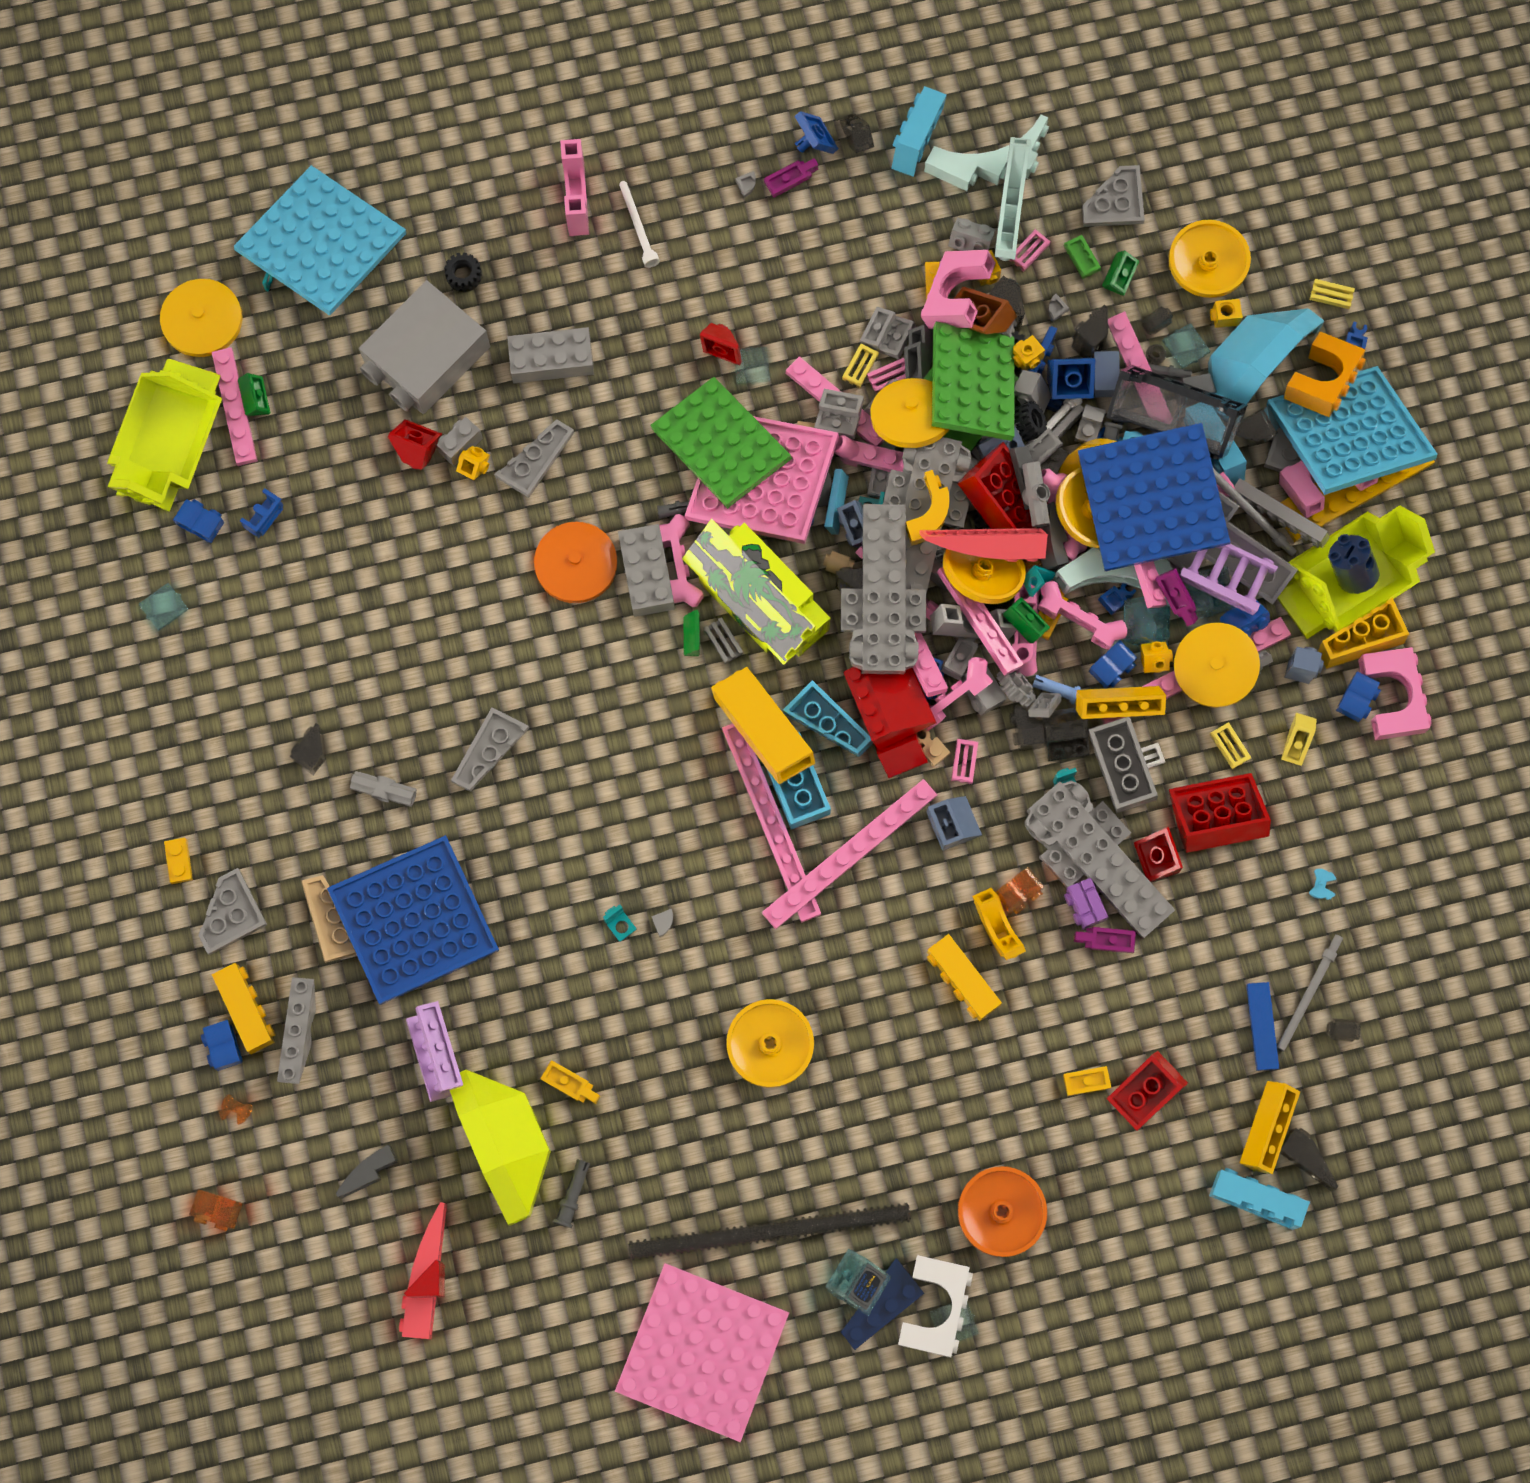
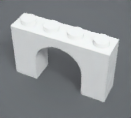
M917 1255L912 1278L943 1287L951 1298L952 1311L949 1318L942 1325L934 1328H926L903 1322L899 1346L950 1358L952 1353L957 1354L959 1340H956L955 1336L957 1331L962 1330L964 1318L960 1317L961 1308L966 1309L968 1295H964L966 1286H971L973 1273H969L970 1267Z

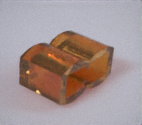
M1027 867L995 893L999 896L1001 905L1009 915L1012 913L1017 915L1026 908L1024 905L1030 899L1034 902L1043 895L1041 891L1044 889V886L1030 868Z
M198 1189L189 1215L194 1216L193 1221L206 1225L207 1221L215 1223L214 1228L227 1231L228 1227L235 1228L243 1203Z

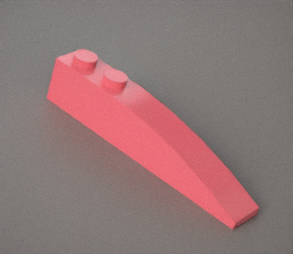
M1041 528L920 530V535L925 541L967 555L1005 559L1009 562H1017L1018 559L1035 562L1038 559L1046 558L1048 534Z
M440 1202L428 1224L412 1267L408 1288L435 1260L441 1261L447 1211L446 1203ZM403 1296L402 1309H405L404 1318L400 1319L399 1332H402V1337L432 1340L436 1297L411 1298Z

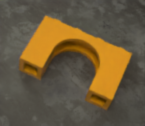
M1320 331L1312 343L1309 359L1332 368L1339 377L1331 381H1318L1295 372L1287 384L1284 399L1330 417L1334 410L1337 411L1342 402L1341 397H1346L1350 388L1349 384L1355 382L1358 375L1357 370H1362L1366 359L1363 357L1366 349Z

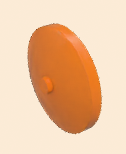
M568 522L551 529L539 542L534 556L536 576L543 589L552 597L567 603H583L599 597L610 587L617 572V554L611 539L598 527L584 522Z
M992 1167L975 1175L964 1187L958 1203V1220L963 1234L975 1248L991 1256L1010 1257L1025 1252L1038 1241L1047 1221V1204L1039 1185L1029 1175L1011 1167Z

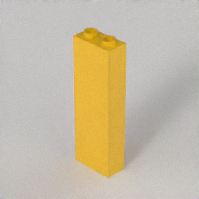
M748 667L736 671L733 675L718 681L711 687L715 701L778 784L785 782L815 764L811 748Z

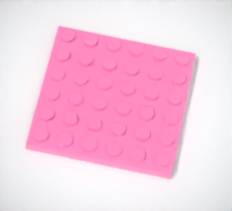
M754 417L791 454L792 459L728 509L697 478L685 513V519L708 524L712 518L720 527L733 529L737 525L741 526L745 522L757 535L805 544L839 434L838 432Z
M665 1263L615 1392L741 1442L789 1312Z

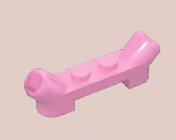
M845 435L839 436L834 453L840 457L844 464L855 467L862 465L891 472V469L903 472V452L854 441Z
M1044 469L1041 471L1043 483L1050 490L1048 503L1055 502L1056 504L1058 487L1067 475L1064 473L1055 474L1050 469ZM1065 530L1068 541L1063 543L1070 563L1077 558L1078 554L1084 553L1087 546L1076 541Z
M676 514L670 523L659 525L663 548L671 547L677 579L670 580L674 604L685 602L694 608L700 604L704 595L703 591L689 583L686 577L690 576L687 564H683L682 558L686 554L685 547L680 545L679 541L690 527V522L683 515Z
M1046 582L1040 588L1042 600L1037 606L1038 609L1054 620L1059 613L1094 633L1091 642L1109 650L1114 641L1126 638L1127 627L1124 621L1118 620L1103 623L1098 620L1099 618L1095 614L1082 611L1078 604L1062 599L1057 582Z
M1023 584L1015 596L1014 603L1022 597L1038 614L1037 606L1039 605L1041 590L1039 589L1033 597H1030ZM1017 630L1012 648L1024 665L1016 670V673L1020 672L1024 676H1032L1037 672V640L1034 643H1029Z
M971 658L968 662L967 680L964 682L961 680L957 681L950 687L952 689L947 695L945 693L940 694L934 699L936 703L929 705L937 723L926 728L927 731L935 727L946 717L942 710L965 692L970 690L975 696L993 682L986 673L988 662L984 658Z

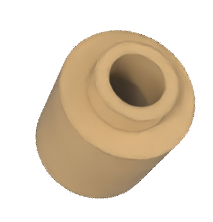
M832 551L831 555L826 554L823 566H826V571L845 577V575H851L855 561L851 560L849 556Z

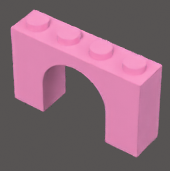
M581 139L560 140L566 196H564L565 215L569 236L589 235L585 167Z
M988 250L947 251L944 253L931 290L927 295L926 303L921 311V318L928 329H933L935 322L946 323L957 328H972L978 311L970 298H947L951 290L963 281L990 279L995 261Z
M1301 460L1280 471L1279 484L1304 517L1308 518L1324 510L1325 497L1311 480L1312 475ZM1378 478L1355 486L1359 491H1362L1377 483Z
M1413 648L1363 654L1358 660L1362 674L1372 679L1380 677L1394 678L1404 685L1408 693V703L1405 709L1398 712L1375 715L1372 718L1371 723L1375 740L1426 733L1431 726V716L1426 712L1427 698L1422 693L1421 686L1423 681L1421 674L1417 671L1418 657L1416 653H1413Z

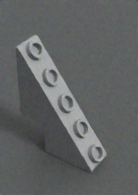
M292 977L277 1082L300 1083L312 1044L311 1025L316 1012L314 979Z

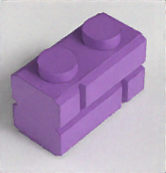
M1091 878L1067 887L1064 897L1068 906L1072 905L1075 911L1073 918L1077 926L1081 925L1084 930L1108 919L1107 912Z

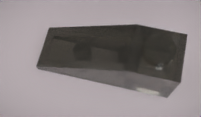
M1297 1128L1292 1129L1283 1142L1280 1154L1330 1191L1336 1190L1338 1185L1315 1142L1310 1139L1311 1135L1302 1128H1299V1130Z

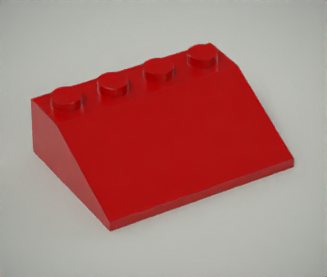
M1002 442L970 469L958 482V485L991 529L1033 528L1030 510H1025L1009 449Z
M856 667L843 672L870 738L879 751L937 723L913 668L905 670L904 674H862V670Z
M1252 773L1169 789L1180 838L1186 853L1270 836L1271 819Z

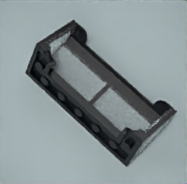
M1131 365L1120 371L1106 417L1112 419L1111 422L1114 424L1123 425L1130 422L1156 432L1202 423L1210 458L1220 459L1227 456L1248 405Z

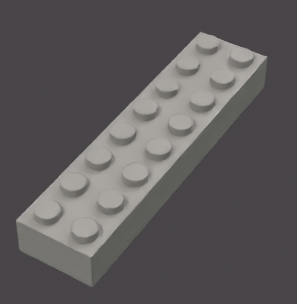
M1239 478L1235 484L1236 491L1252 507L1257 508L1259 513L1267 514L1268 518L1272 521L1276 520L1282 527L1290 528L1292 533L1300 534L1301 538L1305 541L1310 540L1315 547L1318 548L1320 546L1323 548L1330 538L1327 530Z

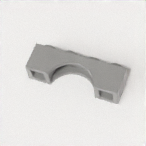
M940 604L930 615L933 635L979 638L965 615L961 612L960 605ZM995 609L990 614L1008 640L1017 629L1004 617L1003 613L1007 609Z

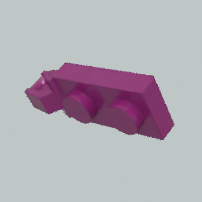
M815 158L806 163L804 161L799 162L798 160L765 177L764 183L773 198L811 178L812 173L819 170L818 163Z
M1176 568L1158 575L1156 581L1174 615L1182 616L1187 626L1195 624L1198 620L1195 612L1197 610L1195 603Z
M1092 927L1087 928L1086 932L1076 931L1074 942L1085 943V948H1090L1091 950L1133 954L1135 951L1136 931Z

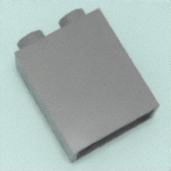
M426 280L359 347L364 361L360 371L376 386L383 380L391 386L393 390L389 395L400 408L408 411L414 406L424 415L491 346L487 331Z

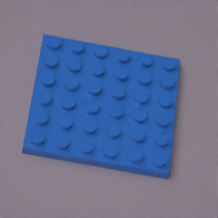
M1202 423L1078 450L1104 571L1225 546L1231 543Z
M446 835L327 888L379 1005L499 951Z

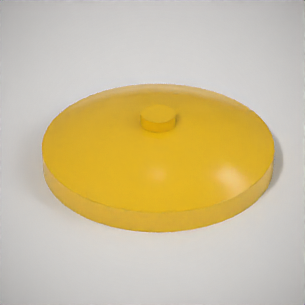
M1201 220L1187 225L1176 235L1169 251V267L1177 283L1186 291L1205 298L1221 297L1236 290L1245 280L1251 263L1250 249L1242 234L1229 224L1217 220Z
M195 279L179 285L170 292L161 308L160 325L167 341L176 350L188 356L207 357L211 356L214 351L226 349L236 339L242 326V309L235 294L224 284L211 279Z
M907 378L895 381L880 390L872 402V426L883 440L892 445L903 448L924 447L940 440L949 431V429L932 426V381L920 378Z
M1078 468L1067 475L1060 483L1056 494V511L1062 526L1071 537L1083 545L1099 548L1082 469Z
M946 549L943 555V569L952 586L964 596L980 603L999 604L1012 599L1017 595L1025 580L1026 571L1022 559H1018L1017 562H1009L1005 559L978 557Z
M1209 623L1189 632L1179 644L1174 658V673L1181 690L1194 702L1207 707H1226L1245 698L1253 689L1260 671L1259 654L1254 642L1239 628L1225 623Z
M766 999L746 1006L736 1015L728 1030L727 1053L733 1068L743 1079L760 1087L775 1088L793 1082L806 1070L813 1055L814 1037L808 1020L796 1007L784 1001Z

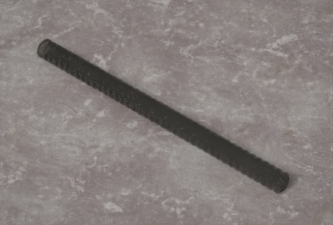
M906 1202L904 1205L898 1203L897 1206L891 1204L890 1207L884 1205V1208L877 1206V1209L870 1207V1210L863 1208V1211L856 1209V1212L849 1210V1213L843 1211V1214L836 1212L835 1215L829 1213L828 1216L822 1214L821 1217L815 1215L814 1218L808 1216L807 1219L801 1217L799 1220L794 1218L795 1220L792 1221L788 1219V1221L784 1222V1220H781L778 1223L776 1220L774 1223L769 1221L767 1224L762 1222L760 1225L754 1223L753 1226L747 1224V1227L740 1225V1228L733 1226V1229L726 1227V1230L719 1228V1231L712 1229V1232L705 1230V1233L698 1231V1234L692 1232L691 1235L685 1233L684 1236L678 1234L677 1237L671 1235L670 1238L664 1236L663 1239L657 1237L655 1240L650 1238L648 1241L647 1239H643L641 1242L636 1240L634 1243L629 1241L630 1259L635 1261V1258L642 1260V1257L649 1259V1256L656 1258V1255L662 1257L663 1254L669 1256V1253L676 1255V1252L683 1254L684 1251L690 1253L691 1250L697 1252L698 1249L704 1251L705 1248L711 1250L712 1247L718 1249L719 1246L725 1248L727 1245L731 1247V1245L735 1244V1246H738L741 1243L743 1246L745 1243L749 1242L750 1245L755 1241L756 1244L759 1241L765 1243L766 1240L772 1242L773 1239L779 1241L780 1238L786 1240V1237L793 1239V1236L800 1238V1235L807 1237V1234L814 1236V1233L821 1235V1232L828 1234V1231L835 1233V1230L841 1232L842 1229L848 1231L849 1228L855 1230L856 1227L862 1229L863 1226L869 1228L871 1225L876 1227L878 1224L883 1226L885 1223L890 1225L892 1222L893 1224H896V1222L901 1224L903 1221L908 1223L911 1220L910 1207Z

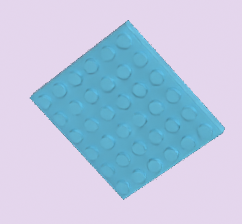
M311 165L234 245V250L330 316L406 235V229Z
M1378 366L1358 372L1355 382L1349 384L1350 388L1346 397H1341L1342 402L1337 411L1334 410L1330 417L1285 400L1284 395L1267 400L1266 405L1324 495L1436 460L1438 455Z

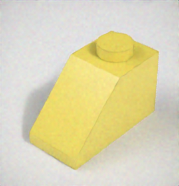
M1299 713L1295 714L1281 760L1302 766L1316 731L1317 719Z

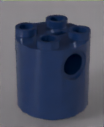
M1343 534L1339 536L1338 540L1331 546L1328 555L1338 584L1348 593L1358 594L1368 591L1378 582L1380 576L1369 541L1357 535L1349 536L1348 534Z

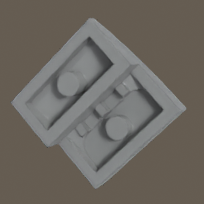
M876 307L860 342L880 353L900 359L904 347H906L909 341L908 330L915 328L916 324L912 320L896 316L893 311Z
M824 389L814 428L838 432L839 436L845 435L854 440L861 416L864 396Z

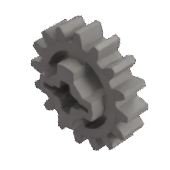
M1001 671L997 674L996 678L1000 681L1001 690L1004 691L1012 702H1020L1022 706L1028 707L1036 701V695L1032 690L1033 686L1025 679L1023 674L1012 672L1004 676Z

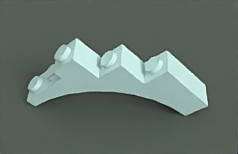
M1040 115L1033 127L1021 137L1031 140L1026 179H1028L1031 172L1035 173L1039 162H1037V151L1040 146L1039 140L1041 137L1044 138L1049 129V126H1047L1048 117ZM1009 145L995 151L980 154L950 152L934 146L925 162L924 172L965 191H968L970 185H975L978 177L998 185L1000 179H1005Z
M1015 137L1010 139L995 245V257L1003 261L1015 259L1030 139Z
M1091 548L1059 569L1053 578L1065 595L1083 586L1106 582L1126 583L1141 589L1134 565L1104 571L1099 548ZM1168 559L1154 561L1158 575L1172 570Z

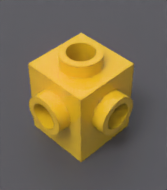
M1033 335L1025 341H1018L1014 345L1012 352L1014 354V357H1012L1014 365L1027 371L1029 368L1031 370L1036 368L1041 360L1044 359L1045 349Z
M471 446L466 451L463 450L461 452L456 471L475 480L481 474L487 472L490 465L488 463L490 454L484 452L479 447Z
M1155 641L1141 644V664L1144 673H1160L1170 670V662H1173L1172 649L1168 650L1166 642Z

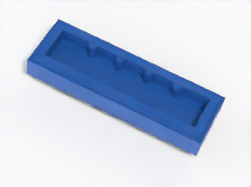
M1049 327L1041 343L1045 349L1044 359L1041 360L1036 368L1032 370L1029 368V371L1042 374L1046 366L1044 362L1045 357H1050L1054 349L1052 343L1055 339L1057 328Z

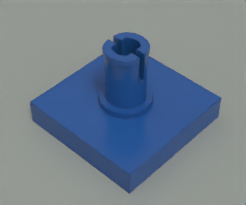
M801 111L795 115L805 134L795 142L800 152L804 153L810 146L813 149L834 154L839 149L820 117Z

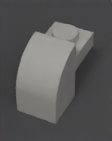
M1086 404L1074 441L1085 443L1097 439L1106 410Z

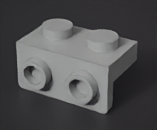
M957 217L948 246L961 251L989 250L996 229L985 224L981 225L968 219Z

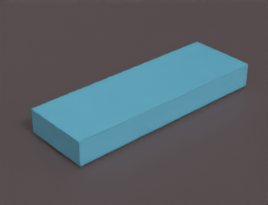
M835 469L824 525L831 534L839 535L840 529L837 508L844 505L849 476L842 469Z

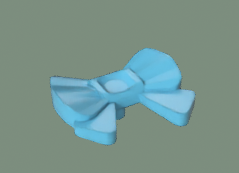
M1324 869L1314 870L1316 876L1315 886L1310 890L1309 894L1317 899L1325 897L1327 900L1335 896V893L1326 889L1325 886L1326 882L1334 881L1336 877L1332 872Z

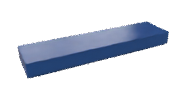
M1269 982L1247 983L1246 988L1256 1071L1278 1070L1279 1061Z

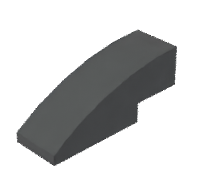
M921 325L908 330L909 346L904 347L906 379H924L932 363L933 329H928L926 325Z
M1055 502L1047 504L1050 525L1037 527L1048 534L1046 558L1041 559L1043 568L1048 570L1069 563L1063 543L1068 541V538L1059 520Z
M388 1144L363 1160L344 1180L336 1192L337 1197L342 1199L381 1181L379 1171L399 1163L392 1146Z

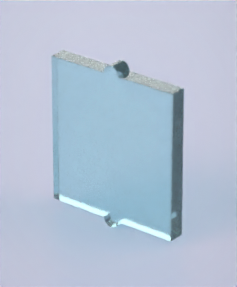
M1191 323L1180 330L1176 329L1173 334L1163 339V343L1182 369L1193 362L1197 363L1200 358L1211 352Z
M749 346L747 349H740L742 363L741 365L735 364L737 384L752 383L754 385L756 382L770 381L767 347L752 348Z
M169 583L139 603V606L147 615V620H151L158 631L189 610L180 599L181 595L176 593Z
M967 1302L966 1309L961 1308L960 1317L964 1318L962 1330L957 1331L955 1339L959 1341L979 1334L973 1319L975 1315L971 1313ZM952 1303L929 1312L935 1327L942 1325L949 1318L952 1311Z

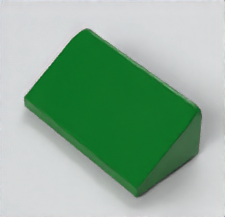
M1125 250L1117 252L1102 287L1124 296L1139 264V260Z
M246 373L238 378L245 415H269L271 412L263 377Z
M1022 597L1003 613L1004 617L1029 643H1034L1050 628Z
M694 610L684 616V656L700 655V614L698 610Z

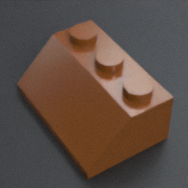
M963 286L954 297V299L970 298L978 312L972 328L969 329L983 334L1006 332L1017 317L1008 300Z

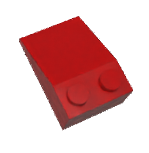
M1157 1051L1106 1099L1138 1131L1175 1097L1188 1082Z

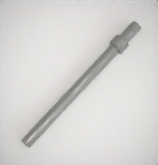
M1213 468L1216 483L1272 538V541L1278 547L1281 546L1290 556H1293L1297 550L1287 541V537L1281 532L1278 533Z
M1335 935L1329 948H1326L1323 952V959L1278 1043L1277 1049L1284 1052L1330 963L1334 962L1337 956L1336 951L1343 940L1341 936Z

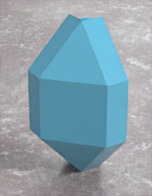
M1309 308L1247 315L1214 351L1208 361V372L1212 376L1217 391L1215 394L1247 404L1267 377L1296 345L1311 332L1316 335L1321 329L1324 320ZM1213 406L1221 419L1230 423L1231 417L1226 416L1225 413L1218 411L1219 408Z

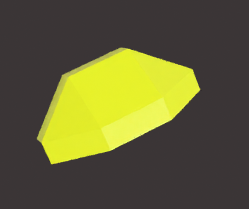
M464 1070L460 1072L463 1086L450 1090V1093L482 1173L507 1224L511 1226L531 1217L551 1151L525 1093L469 1070Z

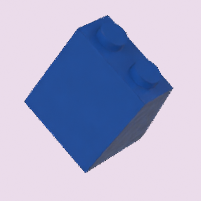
M1095 358L1048 360L1047 382L1052 399L1094 398Z

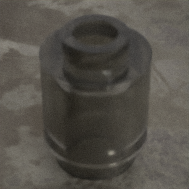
M1161 306L1145 316L1141 324L1147 334H1157L1172 324L1173 315L1168 308Z
M1333 1018L1331 1022L1327 1023L1326 1033L1330 1035L1331 1040L1353 1042L1354 1040H1359L1361 1026L1360 1023H1355L1354 1020Z

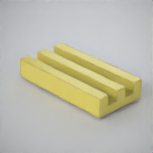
M1315 279L1310 300L1350 309L1355 288ZM1317 292V293L1325 294V295H1327V296H1329V297L1317 295V294H1315V293ZM1337 297V298L1345 299V300H1347V302H1346V301H1342V300L1333 299V298Z
M860 344L842 376V380H847L850 384L857 385L856 387L861 388L879 352ZM862 351H866L853 376H849ZM870 354H872V357H871V359L869 360V362H868V364H867L865 370L863 371V373H862L860 379L857 380L856 378L858 377V375H859V373H860L862 367L864 366V364H865L867 358L869 357Z
M1229 722L1210 733V736L1232 770L1251 759V756ZM1225 729L1243 755L1242 759L1226 736ZM1218 733L1220 734L1221 738L1223 739V741L1225 742V744H1226L1227 747L1229 748L1230 752L1232 753V755H1233L1234 758L1236 759V762L1233 760L1232 756L1230 755V753L1228 752V750H1227L1226 747L1224 746L1223 742L1221 741V739H1220L1219 736L1217 735Z

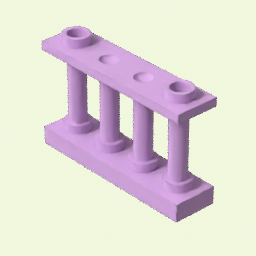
M1229 544L1216 547L1221 552L1210 575L1206 578L1199 575L1198 569L1208 549L1197 551L1191 566L1187 567V569L1183 567L1179 575L1184 583L1254 615L1260 606L1256 602L1255 597L1267 572L1273 574L1278 566L1274 565V562L1268 558L1263 557L1261 559ZM1230 554L1241 560L1229 585L1224 587L1218 584L1217 578ZM1249 563L1259 568V571L1248 594L1243 596L1237 593L1236 588Z
M438 1001L417 1006L415 1008L417 1016L406 1018L430 1102L451 1097L450 1090L463 1086Z

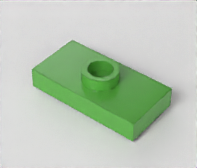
M1083 235L1064 243V248L1082 279L1101 271V266Z

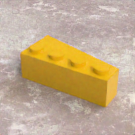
M1392 597L1380 607L1371 610L1364 617L1355 620L1348 627L1342 628L1323 640L1318 652L1322 653L1321 659L1324 661L1325 668L1328 669L1359 659L1363 654L1381 652L1405 643L1409 632Z

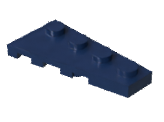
M897 1258L884 1273L886 1279L868 1309L865 1310L860 1306L841 1331L854 1350L924 1294Z

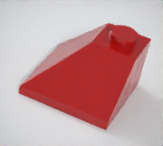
M710 323L701 331L700 339L704 353L741 366L742 360L739 345L728 327L723 324L716 325Z
M406 419L388 434V438L401 461L413 469L420 470L430 462L436 450L438 440L442 436V433Z

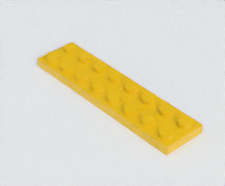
M1433 460L1379 477L1377 483L1362 491H1359L1354 485L1324 495L1317 483H1314L1325 497L1324 510L1307 519L1323 527L1432 466L1435 461ZM1290 497L1280 502L1304 517ZM1285 527L1294 543L1302 539L1300 534H1294L1290 531V528Z

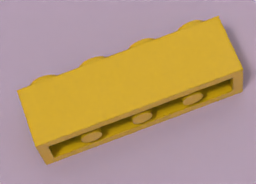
M1160 686L1077 690L1076 711L1082 719L1165 715L1166 694Z
M949 934L928 949V961L933 967L937 966L941 970V978L946 984L951 983L955 989L953 993L960 1002L964 1000L968 1006L967 1011L973 1019L977 1017L981 1021L1000 1007L1002 1002Z
M233 963L211 974L246 1051L253 1054L275 1043L273 1039L275 1032L271 1024L267 1025L264 1017L267 1015L262 1005H257L255 998L258 996L252 985L249 986L246 981L249 976L245 968Z
M1267 1081L1239 1162L1240 1164L1253 1171L1273 1174L1300 1091L1286 1083Z

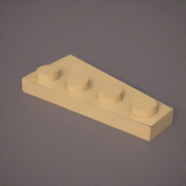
M321 875L302 880L303 890L324 962L327 963L356 955L327 890L330 886L324 876Z

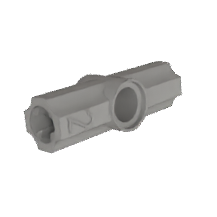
M1040 462L1025 463L1022 465L1026 489L1023 490L1022 498L1024 503L1029 506L1032 526L1035 528L1050 525L1046 502L1050 497V490L1043 483Z
M355 771L350 784L351 790L371 795V797L383 802L392 801L412 807L417 792L416 788L396 783V781L384 776L375 777Z

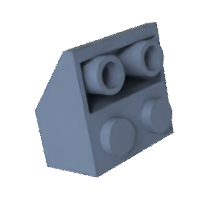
M966 796L946 799L928 806L926 813L942 851L982 836Z

